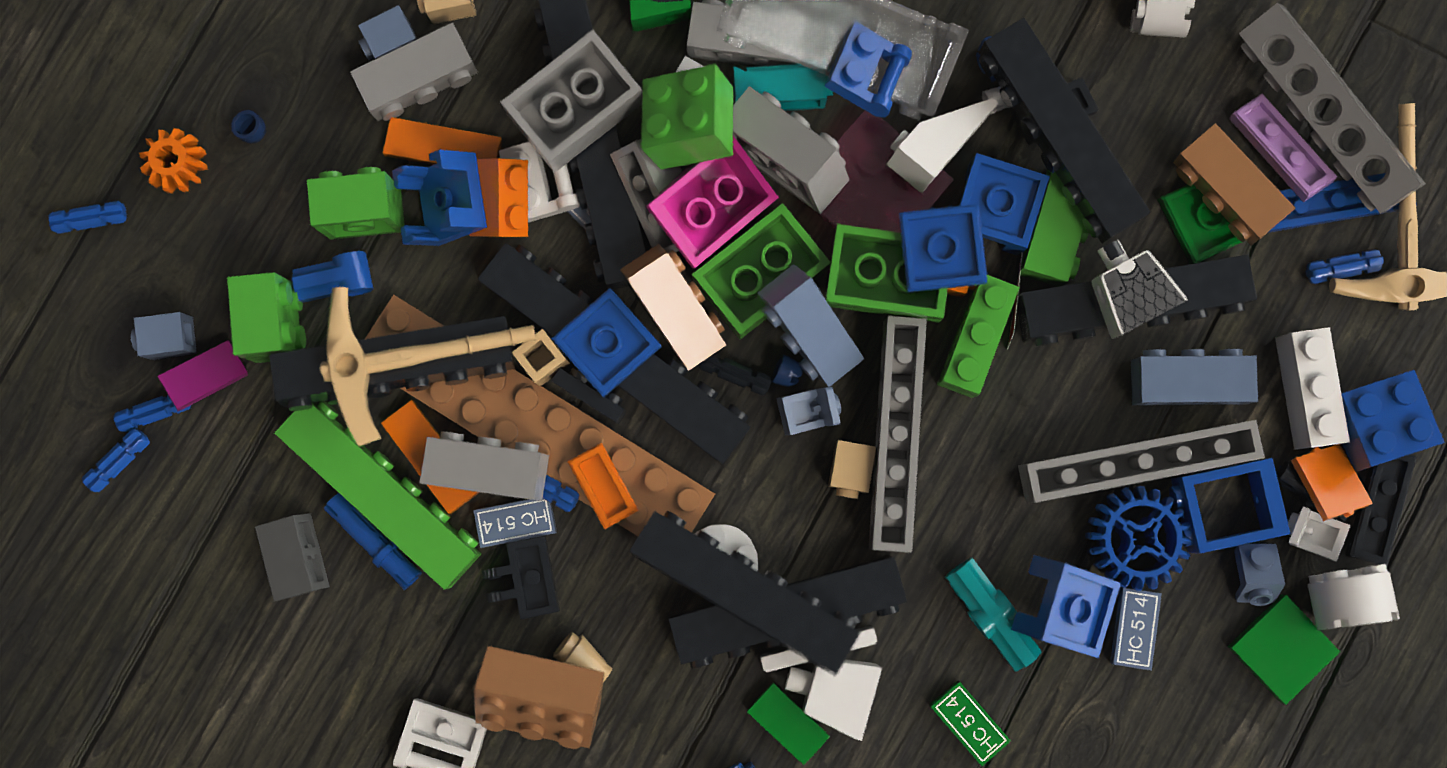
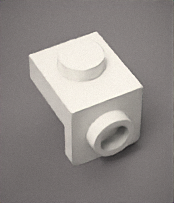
M1302 507L1300 514L1293 512L1288 521L1291 532L1289 534L1291 536L1289 543L1292 546L1337 562L1350 525L1335 519L1323 522L1319 513Z

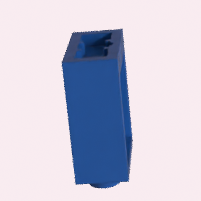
M1273 458L1258 459L1171 478L1173 486L1169 488V496L1174 499L1173 507L1175 509L1182 508L1184 514L1180 517L1181 522H1189L1191 525L1189 529L1182 531L1183 537L1193 540L1189 545L1182 544L1184 547H1187L1188 553H1205L1291 534ZM1247 473L1260 529L1207 540L1194 484Z

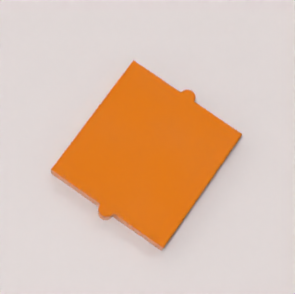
M1341 444L1325 449L1316 447L1309 454L1291 460L1323 522L1341 515L1349 517L1354 514V511L1373 504Z

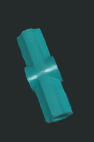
M970 557L960 563L945 576L948 584L951 585L954 592L969 609L967 613L973 623L987 640L991 639L1013 671L1017 672L1037 659L1042 651L1030 636L1011 630L1017 613L1016 609L999 589H995L973 558Z

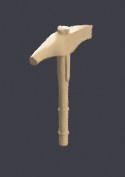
M1415 103L1399 104L1397 126L1399 130V151L1416 171L1415 127L1417 125H1415ZM1416 191L1399 202L1398 268H1392L1371 278L1355 280L1332 278L1329 283L1331 293L1373 301L1398 302V309L1409 311L1417 310L1418 302L1447 297V271L1418 268Z
M335 287L332 288L327 330L328 361L321 362L320 369L324 381H332L347 426L358 446H362L381 438L368 409L367 390L370 373L412 366L455 355L472 354V352L509 345L515 346V344L536 341L534 327L530 325L514 329L510 327L509 330L471 337L467 335L466 338L434 344L407 346L365 354L353 333L348 310V288Z

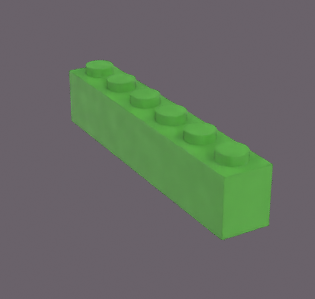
M313 402V407L310 409L294 411L275 431V434L444 590L452 588L481 556L482 553L475 548L479 542L465 529L461 528L457 531L447 522L451 518L450 515L438 504L433 502L429 506L419 496L423 491L411 479L405 476L401 480L393 473L391 469L395 465L379 451L373 454L364 445L358 446L349 428L345 429L335 419L339 414L327 402Z

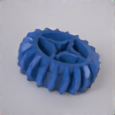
M1136 486L1133 494L1129 488H1121L1120 499L1115 494H1108L1106 496L1110 508L1103 504L1096 505L1095 509L1102 516L1101 519L1090 517L1088 520L1090 525L1097 527V531L1087 532L1085 537L1089 540H1096L1097 546L1089 547L1087 552L1090 555L1100 554L1101 556L1093 565L1096 569L1108 566L1104 577L1113 580L1118 576L1117 582L1121 583L1120 587L1126 588L1131 581L1132 588L1136 591H1141L1144 583L1149 589H1157L1158 578L1163 583H1170L1172 581L1168 569L1175 573L1183 571L1182 566L1177 562L1178 558L1189 559L1191 557L1187 551L1181 550L1182 544L1189 545L1193 542L1191 538L1182 536V531L1190 528L1189 522H1178L1177 520L1184 514V510L1178 508L1170 511L1174 499L1167 496L1160 501L1161 495L1158 489H1151L1147 495L1144 486ZM1135 506L1144 507L1151 511L1148 517H1142L1136 524L1120 516L1124 511ZM1162 524L1166 533L1165 547L1160 544L1157 538L1158 530ZM1112 528L1119 534L1121 539L1120 546L1116 551L1117 556L1111 544ZM1132 531L1144 532L1145 536L1141 538H1145V545H1134L1133 541L1137 539H1133L1134 533ZM1141 553L1157 560L1153 565L1142 570H1133L1126 566L1129 560H1135Z

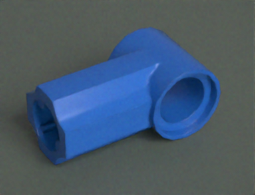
M347 252L334 256L332 258L333 261L294 269L292 283L294 291L298 294L299 301L304 303L331 297L332 288L335 287L348 288V297L373 291L366 252Z

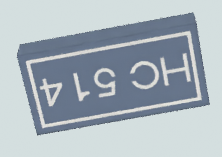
M528 499L473 510L480 548L557 533L552 503L544 499L542 501Z
M1120 587L1111 664L1152 671L1161 593L1136 591Z

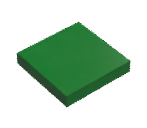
M1194 184L1192 186L1185 185L1158 199L1189 264L1199 263L1242 243L1230 231L1228 227L1230 223L1220 212L1218 214L1212 212L1202 200L1203 194Z
M1281 594L1275 602L1227 646L1272 695L1284 705H1287L1340 653V650L1320 630H1317L1316 625L1284 594Z

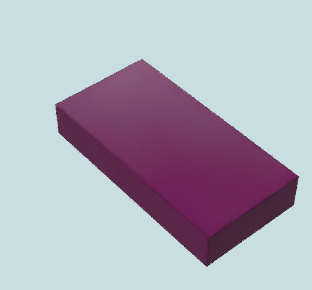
M226 341L159 375L158 380L176 410L180 411L248 376V372L239 357L233 355V347L230 342Z

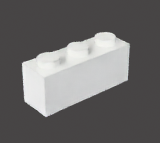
M1330 327L1293 332L1275 338L1294 450L1350 442Z

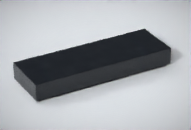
M1406 455L1369 468L1364 488L1373 504L1357 510L1345 555L1375 565L1386 564L1387 567L1417 460L1416 456Z

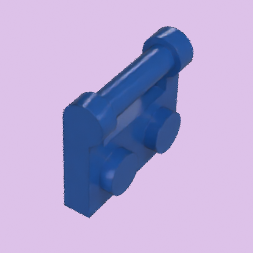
M855 21L848 28L824 87L876 117H886L893 105L891 101L892 94L903 67L908 66L912 51L906 45L893 44ZM880 58H882L889 64L877 93L873 94L867 89Z

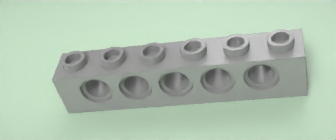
M1276 3L1239 33L1245 41L1241 45L1245 54L1254 63L1260 60L1268 71L1264 74L1267 82L1275 91L1278 92L1283 89L1291 99L1287 103L1290 111L1299 121L1306 118L1314 128V131L1310 133L1312 139L1323 151L1328 148L1338 159L1333 165L1346 181H1349L1351 178L1354 179L1361 188L1357 195L1370 211L1377 209L1380 213H1384L1426 184L1285 6ZM1281 41H1287L1291 49L1289 56L1284 61H1275L1272 55L1274 46ZM1310 70L1314 76V83L1310 89L1301 92L1296 87V77L1300 72ZM1332 99L1338 106L1337 115L1330 121H1324L1319 116V107L1324 101ZM1355 129L1361 134L1362 142L1358 149L1350 152L1343 147L1342 137L1348 130ZM1374 159L1381 160L1386 166V174L1378 182L1371 181L1365 172L1367 164Z
M887 316L883 321L875 438L876 452L873 469L868 549L912 553L927 319Z

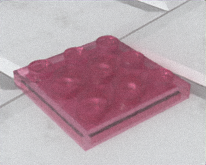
M864 111L837 141L840 146L838 149L839 154L846 162L844 167L849 181L821 214L816 213L835 230L837 224L900 233L899 213L930 209L954 179L942 170L923 193L919 192L887 165L895 152L890 146L900 133L881 117H876Z

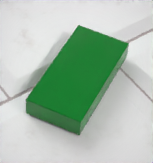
M774 682L747 709V712L803 765L809 761L830 737L810 716L803 713V710Z

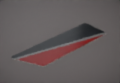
M1022 252L1016 258L1014 285L1018 287ZM1018 293L1010 314L1007 349L1014 335Z

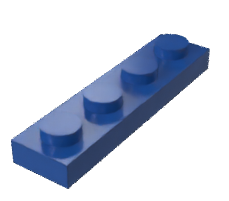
M1386 173L1367 177L1371 181L1378 182ZM1354 179L1335 181L1305 202L1292 189L1281 190L1280 192L1291 202L1295 209L1269 232L1382 213L1377 209L1370 211L1362 203L1357 195L1361 188ZM1399 203L1384 213L1399 211Z

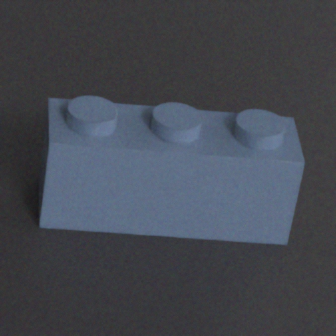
M795 264L758 292V295L766 305L761 311L775 328L779 325L785 332L780 336L781 340L794 355L799 352L803 358L799 365L812 381L818 377L824 384L830 387L864 360V357L811 277Z
M1161 349L1144 350L1143 356L1131 360L1132 405H1245L1258 402L1257 357L1243 356V349L1219 350V356H1205V350L1203 349L1181 350V356H1167L1166 350Z

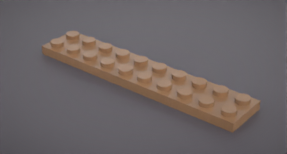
M393 295L365 339L442 327L443 325ZM514 369L507 370V375L500 378L485 379L484 374L470 376L468 377V382L458 385H446L445 381L429 383L430 388L422 391L409 392L406 391V387L400 388L477 437L501 440V447L515 449L516 442L539 445L538 452L549 455L546 475L561 482L562 488L565 489L568 486L577 491L580 495L579 500L590 507L592 506L567 461L603 443L639 509L638 512L617 524L638 537L654 511L663 516L666 511L677 515L686 522L684 528L692 533L715 496V493L544 387L538 386L534 381Z

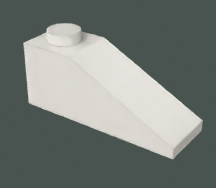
M991 98L920 122L911 133L904 130L890 146L895 152L887 165L919 192L923 193L987 119L998 102Z

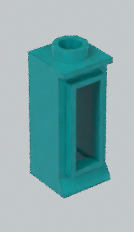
M824 61L820 62L819 67H815V63L749 67L746 72L738 67H734L735 102L750 86L760 94L764 91L770 93L779 101L782 106L781 109L784 111L825 108L827 96H833V91L824 87L830 73H825Z

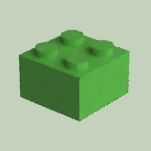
M716 64L643 79L641 149L661 170L733 156V86Z
M360 168L357 170V174L344 176L342 172L328 171L319 173V178L307 179L311 226L330 240L401 232V227L404 226L401 189H396L394 180L385 171L381 172L380 168Z
M275 272L227 277L234 356L262 363L270 362L269 354L300 350L306 347V334L302 325L299 326L298 311L303 309V303L299 301L298 294L294 291L291 281Z

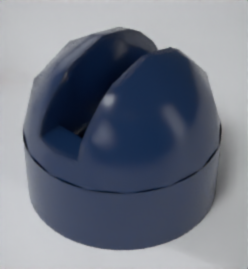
M242 111L232 121L231 128L233 134L243 142L257 143L263 139L266 133V125L263 119L253 111Z
M782 354L774 367L771 382L785 387L796 385L799 382L798 377H801L803 374L799 362L790 356Z

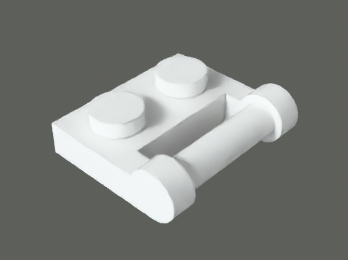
M530 142L499 150L501 159L528 160V222L580 207L578 195L573 192L567 164L554 173L559 197L552 200L542 157Z
M416 698L412 702L393 766L398 768H406L407 766L411 768H475L487 729L481 724L475 723L474 716ZM417 742L464 757L462 766L460 767L413 752V744Z

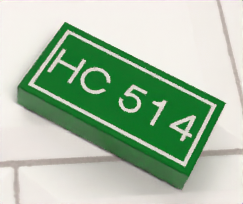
M958 680L929 705L981 766H984L1011 742Z

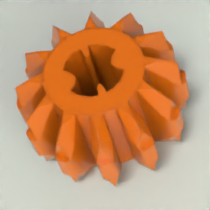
M174 128L171 134L165 130H158V141H154L151 138L146 139L147 145L151 148L149 151L139 152L140 158L147 161L140 169L143 174L150 176L148 181L152 186L156 188L162 186L163 191L174 193L176 188L182 192H189L188 181L190 180L196 184L201 183V179L196 173L197 171L208 169L207 164L200 161L207 153L204 148L197 146L198 139L192 134L185 136L182 130ZM172 158L174 160H177L175 164L173 162H170Z

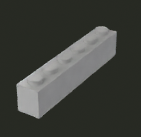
M1252 420L1019 465L1018 468L1025 502L1036 503L1263 459L1265 457L1257 421Z

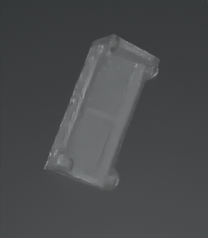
M726 0L716 30L726 34L723 42L745 50L748 43L829 76L848 28L857 21L893 44H903L911 49L912 57L908 66L902 69L891 101L900 105L898 113L918 121L921 115L934 117L969 32L968 29L957 24L950 23L948 26L947 23L936 20L931 15L921 14L891 0ZM880 58L867 89L873 94L877 93L889 64L882 58Z

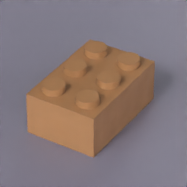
M488 646L475 686V723L481 724L490 731L500 732L505 729L518 732L521 736L530 740L545 738L558 741L560 745L571 749L580 747L590 748L601 704L604 672Z

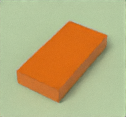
M603 443L567 461L604 529L639 511Z

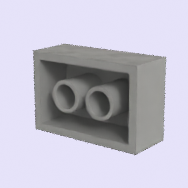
M592 30L503 99L501 104L509 118L555 173L642 105L643 92L595 31Z
M749 86L733 105L734 137L760 171L821 214L849 181L844 167L846 162L838 151L840 148L839 144L828 134L822 132L818 135L809 129L810 124L798 113L792 112L789 115L782 110L779 101L770 93L764 91L760 94Z

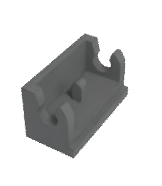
M311 513L292 515L255 527L274 602L330 587Z

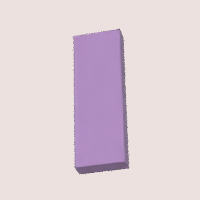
M1260 94L1231 115L1230 120L1303 202L1333 183L1337 178L1334 172L1263 94Z

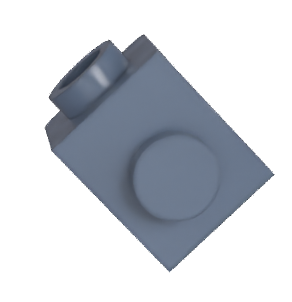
M832 387L814 388L776 398L785 435H794L824 426L840 424L841 404Z
M1247 543L1237 545L1234 554L1241 585L1235 594L1236 601L1250 603L1254 606H1264L1275 602L1285 586L1277 544Z

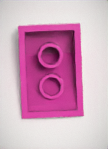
M733 135V156L690 164L649 202L646 208L693 269L779 197Z

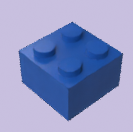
M1415 370L1341 394L1350 441L1342 444L1355 472L1445 443Z

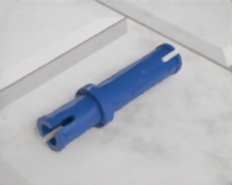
M340 493L331 498L327 505L324 506V511L334 518L373 558L372 563L377 568L382 567L403 590L409 588L422 574L393 542L385 537L375 525Z

